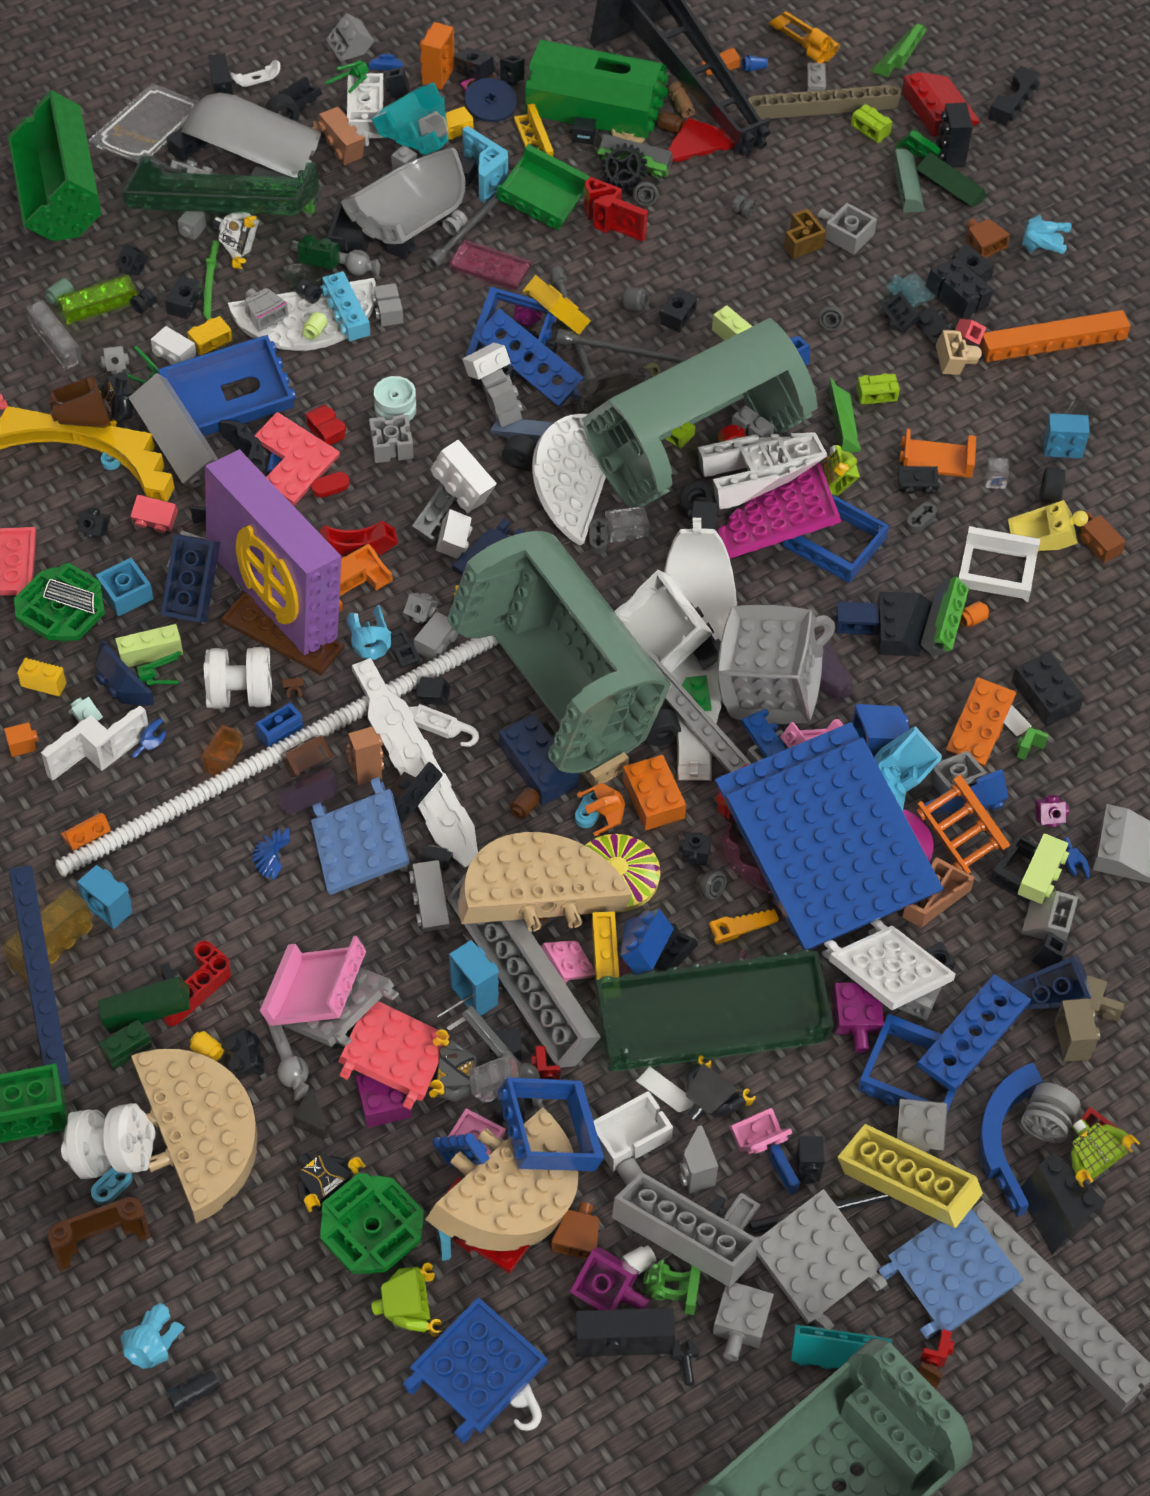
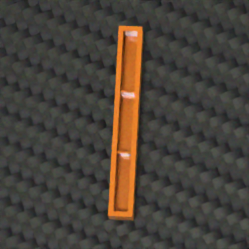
M1120 310L985 332L979 347L986 362L1124 340L1128 338L1131 325L1124 311Z

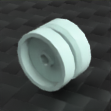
M390 376L379 381L374 388V409L377 418L385 417V420H392V416L408 414V419L411 421L416 414V389L413 383L400 376Z

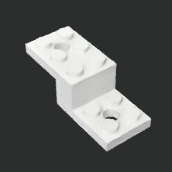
M138 706L136 709L129 711L120 721L113 723L108 730L91 715L85 720H81L77 726L69 732H65L57 741L45 747L41 752L47 776L52 781L85 756L103 771L139 743L144 729L148 726L146 710Z

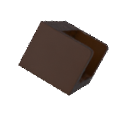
M315 735L280 754L291 777H297L300 775V772L325 759L333 758L322 735Z

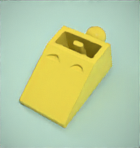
M1062 500L1010 518L1008 522L1011 534L1040 539L1038 551L1060 550L1078 544L1074 525L1084 526L1088 522V515L1084 511H1077L1072 517L1066 502Z

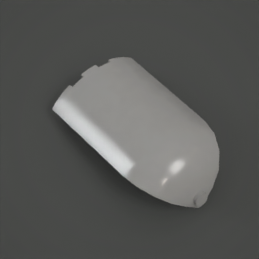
M221 92L206 95L196 102L187 118H182L179 126L182 128L181 132L301 181L305 180L311 164L309 156H313L321 136V132L235 95Z
M448 148L408 162L342 200L343 208L353 222L356 221L363 228L362 232L371 238H378L387 244L404 243L453 212L461 204L465 193V176L458 153L455 148Z

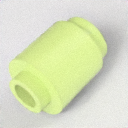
M313 312L303 325V335L309 340L318 338L328 324L326 316L320 312Z

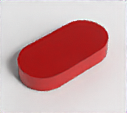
M336 472L318 478L312 482V493L316 497L323 498L345 491L350 485L349 476L343 472Z

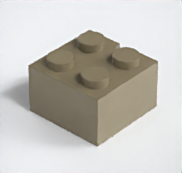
M1089 999L1064 1000L1061 1003L1054 1023L1063 1062L1090 1060L1093 1051L1096 1050L1097 1041L1100 1040L1099 1027L1095 1026V1009L1091 1007Z

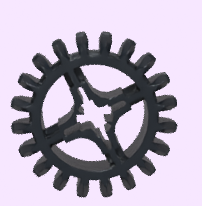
M623 143L622 148L617 144L616 150L610 147L611 153L605 152L607 159H601L602 163H604V165L600 166V169L603 170L601 176L605 177L603 180L605 183L618 188L621 187L622 192H625L626 188L632 191L631 186L634 185L636 187L638 181L640 183L644 182L641 177H647V173L644 171L648 170V166L645 165L648 161L644 158L645 154L643 152L640 153V148L634 149L633 144L627 147V144ZM629 155L624 159H618L619 156ZM635 158L638 161L636 173L632 169ZM612 163L617 167L613 177L611 176ZM620 165L624 167L627 166L628 170L621 169ZM625 176L631 177L628 180L620 181Z

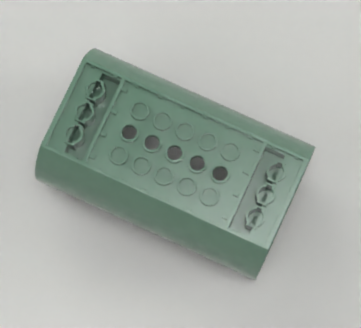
M768 318L607 400L585 416L583 423L591 450L607 481L630 509L635 506L640 509L668 493V488L673 485L672 469L661 440L672 435L671 430L677 427L682 429L681 425L687 422L694 424L743 398L747 407L756 412L758 418L763 417L773 424L774 433L778 431L780 435L812 417L811 412L818 409L810 374L798 350L785 331L774 320Z
M530 531L513 535L488 546L467 561L447 618L449 624L453 626L456 632L468 638H482L494 635L560 724L559 731L555 733L554 743L550 746L548 752L549 759L558 770L566 773L589 771L623 752L625 754L629 753L644 742L671 684L557 537L544 531Z
M871 1339L849 1357L843 1366L692 1496H933L969 1463L973 1454V1445L962 1416L890 1342L881 1339ZM853 1465L860 1466L863 1469V1474L861 1476H854L850 1472V1467ZM835 1481L843 1482L846 1487L845 1491L836 1492L832 1487V1483Z

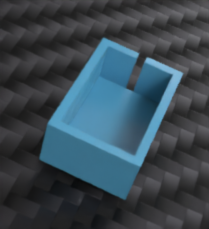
M472 940L449 954L450 987L461 1001L473 994V997L465 1002L466 1007L468 1008L472 1005L481 1016L497 1006L499 970L496 964L492 961L489 962L484 950L479 945L476 946Z

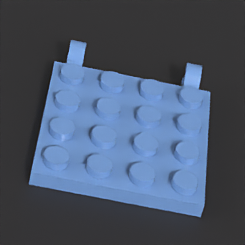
M379 777L371 779L375 795L327 813L325 805L322 806L320 800L312 803L317 818L312 819L311 822L327 892L330 895L410 864L393 793L390 789L385 790V785L383 782H380Z
M972 1208L956 1228L939 1220L888 1255L892 1262L878 1270L885 1280L899 1271L934 1320L920 1329L927 1340L939 1331H942V1329L948 1331L955 1330L1024 1281Z

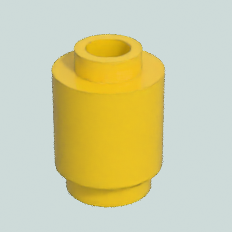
M206 1031L197 1032L190 1039V1049L195 1053L202 1054L215 1061H218L224 1053L222 1045Z

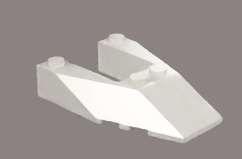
M815 432L791 433V437H779V434H770L771 437L759 438L758 435H750L698 447L699 467L704 477L742 468L748 469L747 472L713 479L714 496L719 509L740 505L786 484L826 458L827 453Z

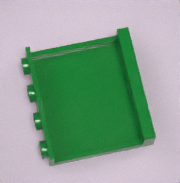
M528 144L524 150L523 157L503 185H498L495 198L559 231L584 195L585 182L590 176Z

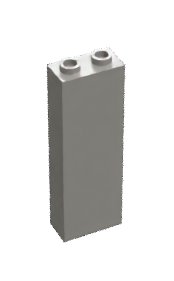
M156 373L128 398L181 482L193 489L205 479V466L218 460L169 381Z

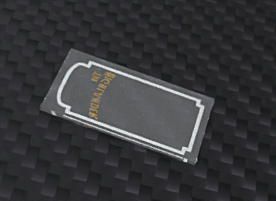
M152 83L88 140V144L144 165L167 143L166 138L181 128L179 126L182 118H187L192 107L198 101Z

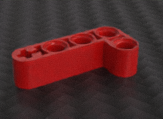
M201 941L195 945L194 954L199 969L184 981L189 985V996H192L189 998L190 1010L163 1017V1022L168 1026L179 1024L231 977L229 959L208 941ZM203 981H208L206 984H200Z

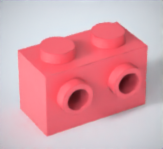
M137 495L130 517L137 527H151L160 533L172 532L178 509L176 504Z

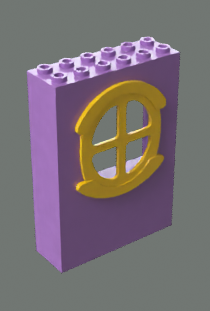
M240 449L206 465V539L220 542L217 560L219 564L255 600V603L274 621L276 626H279V629L287 635V638L290 641L292 640L304 656L309 651L315 652L318 650L321 644L332 643L338 638L341 555Z

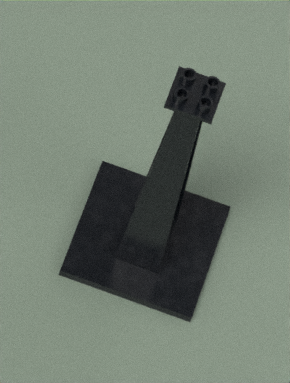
M597 0L590 44L593 47L634 31L736 143L735 155L743 153L744 156H748L752 153L753 147L757 146L761 150L767 146L765 138L771 132L768 129L770 118L760 119L685 0ZM672 15L680 28L662 34L653 22ZM684 33L706 64L691 69L668 39ZM710 69L730 98L718 102L696 75ZM735 104L750 126L740 129L723 108Z

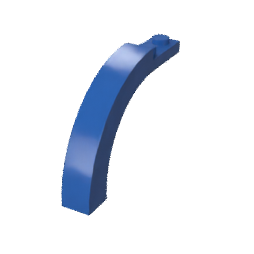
M1034 1063L1016 1070L996 1088L986 1106L979 1131V1154L988 1180L996 1177L997 1186L1000 1190L1004 1191L1007 1205L1010 1210L1014 1211L1016 1217L1026 1213L1029 1203L1005 1158L1001 1142V1128L1008 1112L1018 1102L1032 1095L1036 1085L1043 1083Z

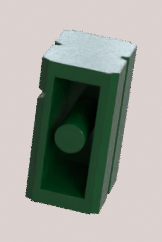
M308 235L297 245L300 263L333 270L340 262L339 243L331 242L330 239L321 240Z
M138 1019L98 1043L103 1058L112 1070L130 1061L132 1055L144 1052L152 1047L150 1035Z

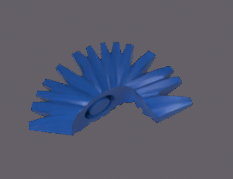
M286 828L283 834H281L280 829L277 830V834L273 831L272 839L265 835L264 838L267 843L259 841V845L255 846L256 849L253 850L255 854L252 855L253 863H257L255 868H260L258 872L266 878L272 876V880H274L281 870L282 865L280 864L278 852L280 848L285 847L290 842L289 828Z

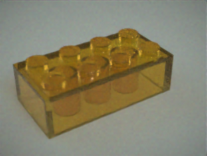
M70 888L40 913L49 964L54 963L60 954L66 949H70L75 944V941L82 935L87 934L93 926L88 903ZM18 932L3 945L9 967L28 983Z

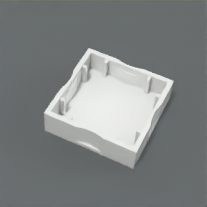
M657 570L646 580L626 603L614 611L645 652L651 651L653 654L660 656V662L670 673L713 634L670 575L660 570Z

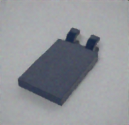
M503 518L496 530L489 528L452 565L453 570L463 575L467 561L488 546L509 537L507 534L510 532V529L507 527L510 525V522ZM519 528L514 535L525 533V531Z

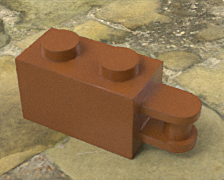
M1086 511L1088 522L1084 526H1078L1081 530L1079 538L1082 543L1087 545L1095 557L1099 558L1103 563L1121 555L1126 541L1101 515L1094 518L1090 512Z

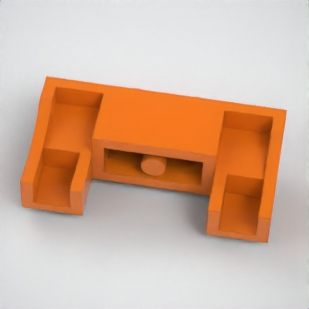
M369 544L341 558L340 596L365 581H368L376 591L393 581L392 573L382 563L375 550ZM339 599V612L343 611V603Z

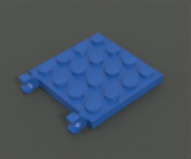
M478 1297L410 1366L411 1371L414 1373L403 1385L408 1393L414 1395L422 1382H424L465 1420L454 1432L457 1435L456 1437L464 1444L471 1437L474 1430L481 1434L548 1364V1359Z

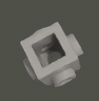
M123 346L103 348L104 356H101L102 367H106L107 371H111V374L123 372L122 369H126V365L129 364L128 353H124ZM113 357L118 358L119 362L117 364L112 362Z
M412 593L408 597L403 613L413 617V621L423 624L428 622L436 611L438 612V602L433 600V596L429 594Z

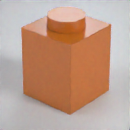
M29 722L4 728L12 757L37 751L35 742H39L36 729L31 730Z

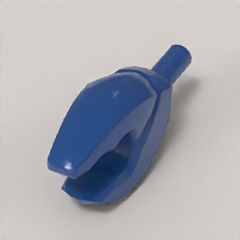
M161 718L153 721L144 729L139 740L141 745L132 754L134 758L145 748L149 751L163 742L166 730H163L157 736H153L154 730L163 722Z
M1069 837L1064 838V841L1068 843V850L1066 852H1069V856L1065 863L1068 872L1076 877L1075 865H1078L1084 877L1089 879L1090 868L1086 857L1077 848L1073 849Z

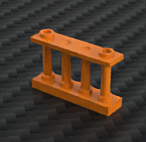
M960 774L951 781L953 785L949 791L926 806L922 801L917 803L918 809L916 812L922 821L926 819L955 861L953 863L954 867L969 874L971 873L968 868L969 865L993 849H999L1002 852L1010 844ZM961 795L965 800L964 806L937 824L930 813L955 796L959 797ZM974 813L978 819L976 821L977 824L950 842L943 831L967 814ZM986 831L991 837L988 839L989 842L962 859L956 848L979 832Z

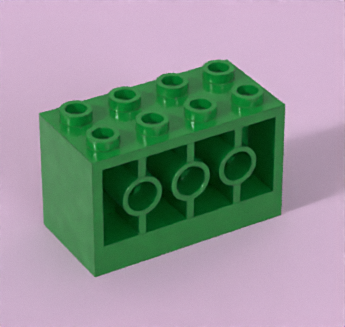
M56 1063L0 1074V1143L65 1130L68 1123V1112L64 1086Z

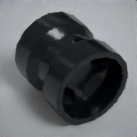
M305 278L298 283L296 294L302 298L305 297V300L310 304H314L320 299L322 289L317 285H313L310 280Z
M143 288L139 295H134L130 299L131 306L140 314L144 313L148 306L151 307L156 303L155 295L148 288Z

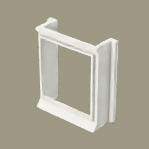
M969 526L959 579L969 589L1022 598L1028 603L1040 539ZM973 548L1026 558L1022 583L969 574Z

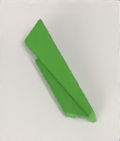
M920 24L913 26L871 69V72L889 77L894 68L902 69L927 31V28Z
M830 378L828 388L837 441L840 443L842 451L860 452L851 396L848 392L838 387L835 381Z

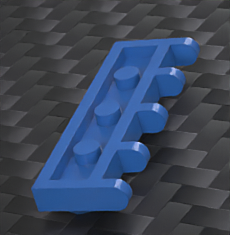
M767 709L747 716L741 722L765 758L786 750L785 747L787 746L774 732L779 728L777 723L769 725L765 719L769 714Z
M471 1133L458 1136L451 1135L449 1137L443 1136L441 1138L435 1137L432 1140L434 1147L449 1167H455L450 1162L459 1151L475 1165L484 1164L490 1159L486 1153L485 1145L481 1141H477Z

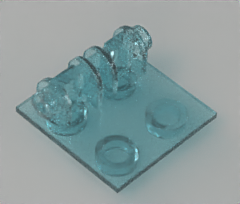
M916 272L905 278L896 274L891 278L892 284L886 286L893 296L902 291L913 307L937 297L925 287L926 283Z

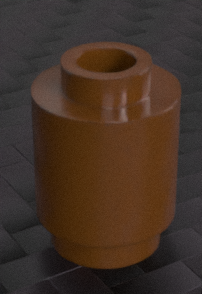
M664 111L659 114L657 123L659 128L675 134L681 130L684 120L677 115Z
M530 787L521 790L509 805L511 814L516 818L525 819L537 806L540 799L539 794Z

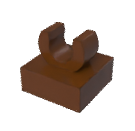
M303 677L282 679L283 689H287L286 696L288 699L291 698L290 692L292 690H297L299 698L302 697V690L300 688L304 687Z

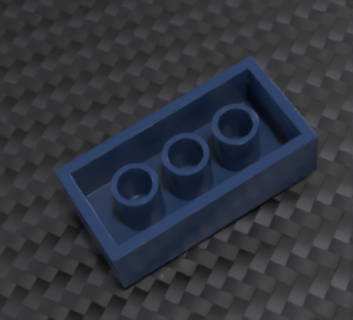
M174 534L161 615L199 623L207 622L220 542Z
M533 714L498 731V746L527 786L539 794L540 799L538 801L543 806L578 788L579 773L562 772L551 762L548 752L550 746L554 743V739L537 716Z

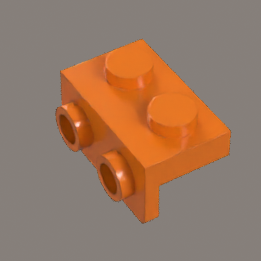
M98 813L61 833L64 842L74 851L110 832L111 829L106 816L103 813Z

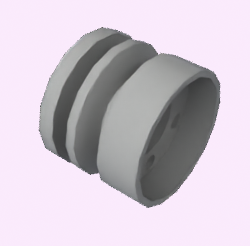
M1040 1083L1036 1085L1030 1099V1104L1027 1105L1022 1116V1126L1027 1132L1040 1140L1050 1143H1062L1066 1140L1072 1122L1079 1111L1080 1101L1071 1091L1062 1086L1052 1083Z

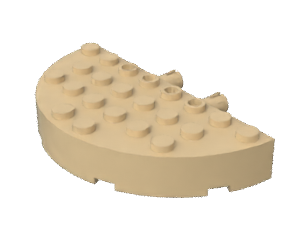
M522 832L498 838L487 844L475 855L460 888L458 910L461 924L524 919L528 931L532 932V928L533 931L541 928L538 918L566 916L568 926L573 928L574 925V928H577L582 924L581 914L625 911L632 893L619 872L591 848L555 834Z
M157 1049L132 1055L134 1069L151 1109L150 1113H147L146 1116L154 1126L158 1127L166 1147L165 1152L150 1158V1172L168 1165L174 1167L194 1220L198 1223L222 1209L223 1205L231 1197L234 1198L243 1187L252 1170L257 1152V1128L250 1098L245 1088L231 1071L217 1061L202 1054L180 1049Z
M543 1107L524 1124L532 1152L574 1153L560 1125ZM487 1127L477 1139L492 1151L489 1155L490 1159L484 1164L475 1165L459 1151L450 1163L458 1168L466 1177L434 1205L426 1220L450 1237L455 1235L466 1240L465 1244L481 1249L509 1251L517 1250L525 1245H534L547 1237L557 1227L570 1208L577 1191L578 1171L519 1169L517 1160L513 1155L514 1149L511 1139L508 1138L506 1141H502Z

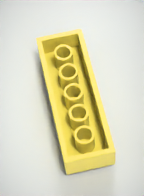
M867 1124L863 1125L838 1156L844 1174L953 1228L959 1225L983 1194L976 1176Z

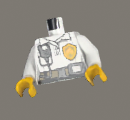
M246 210L233 211L225 216L224 220L216 217L213 222V227L220 230L218 239L233 259L232 266L236 269H242L241 263L246 262V259L241 256L251 251L259 223L257 217L252 216Z

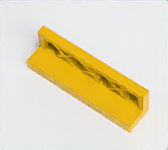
M529 104L526 115L514 117V122L525 148L528 144L539 146L537 149L554 157L553 148L535 104ZM529 121V124L526 126L520 122ZM527 132H529V133H532V134H534V135H533V137L531 138V137L526 136L525 134H526Z
M615 912L592 913L597 1006L604 1005L605 1000L620 999L621 997Z

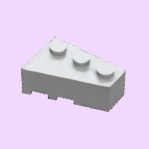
M439 860L413 864L412 871H409L410 883L414 884L415 892H412L414 905H418L419 913L416 914L417 926H422L423 932L448 929L449 918Z

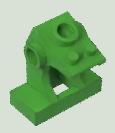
M664 1260L659 1261L657 1264L654 1263L644 1274V1293L650 1294L651 1298L655 1300L670 1299L686 1302L685 1314L694 1315L701 1270L692 1265L691 1271L680 1273L670 1271V1267L664 1264ZM665 1281L679 1283V1289L672 1290L664 1287Z

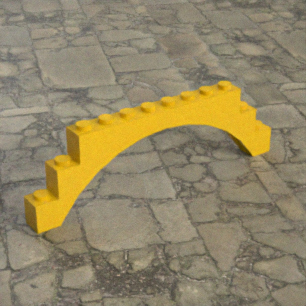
M10 406L5 409L0 418V450L10 446L35 442L77 444L102 453L105 452L108 456L117 459L139 481L146 497L168 502L175 488L172 474L162 472L164 469L162 454L153 452L155 446L151 433L114 426L97 428L59 424L58 421L54 422L51 414Z

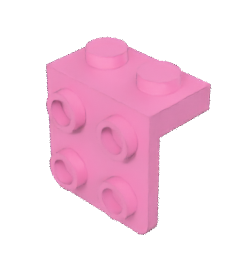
M577 941L544 943L541 946L565 984L568 980L594 977L595 970Z
M768 1108L729 1126L739 1152L747 1151L748 1154H757L768 1149L767 1144H780L788 1140L787 1135L792 1134L791 1129L780 1128L772 1108Z

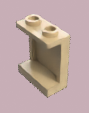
M623 752L595 769L580 773L594 787L621 774L623 766L629 765V757Z

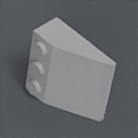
M1106 804L1100 825L1093 870L1150 883V821L1128 808Z

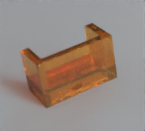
M223 724L221 725L202 755L205 771L215 775H221L222 771L226 772V769L231 766L243 746L240 731Z

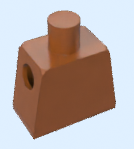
M971 219L966 224L968 228L966 238L968 245L986 258L1007 248L1010 234L992 220L986 219L978 223L975 219Z
M581 1202L577 1212L572 1210L566 1212L552 1240V1252L583 1260L588 1259L592 1250L597 1248L599 1218L591 1215L593 1205Z

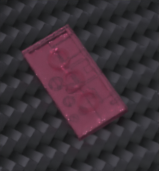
M464 240L449 266L452 270L517 290L531 268V261Z

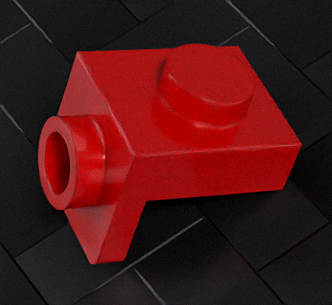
M536 1046L535 1055H531V1064L537 1068L540 1079L559 1080L560 1066H547L545 1046Z
M942 1329L937 1351L923 1348L920 1361L936 1367H944L947 1355L951 1356L955 1341H951L952 1331Z

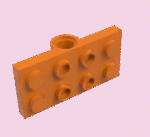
M977 677L948 743L946 753L955 756L969 751L982 767H985L995 742L1000 736L1016 692Z

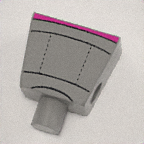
M264 288L259 292L249 289L246 292V312L259 332L289 316L287 302L268 288Z

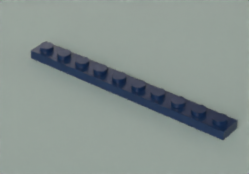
M32 866L11 868L8 872L42 1066L56 1063L63 1086H69L70 1078Z

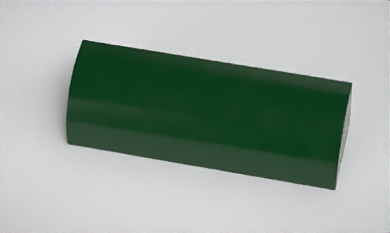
M930 152L916 168L919 172L971 207L978 206L987 197L984 188Z
M177 976L98 1000L101 1021L105 1029L109 1033H113L125 1026H129L130 1023L137 1019L143 1024L190 1010L189 985Z

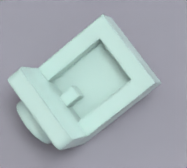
M80 697L70 704L72 708L68 712L70 715L73 714L79 722L85 720L90 715L97 721L103 718L89 697L84 700Z

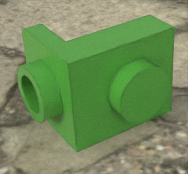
M1029 727L1025 737L1020 736L1016 748L1019 749L1017 757L1025 760L1032 745L1044 749L1048 734Z

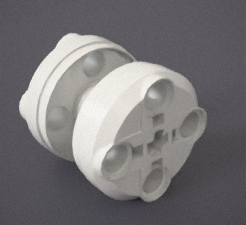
M264 647L247 648L246 665L230 666L227 649L211 648L206 650L204 680L207 708L223 709L224 707H229L230 691L247 690L250 707L270 706L272 693L270 649Z
M136 1103L113 1107L106 1117L98 1110H81L71 1112L68 1115L61 1153L63 1159L68 1162L70 1168L80 1179L103 1176L111 1166L117 1172L127 1174L148 1170L153 1141L155 1139V1129L152 1122L148 1120L146 1114Z

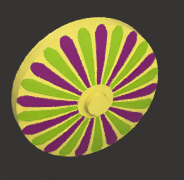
M623 834L600 836L585 845L601 855L619 872L632 893L625 911L617 912L637 909L653 897L659 885L660 866L656 855L648 845L637 838Z

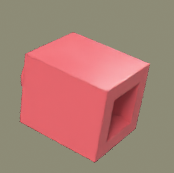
M960 319L955 331H961L962 339L966 341V344L979 345L986 327L973 320Z

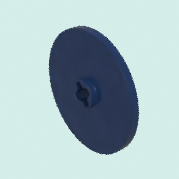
M484 78L473 82L467 88L465 105L474 117L487 122H498L507 119L513 114L517 105V96L513 88L506 82L495 78Z

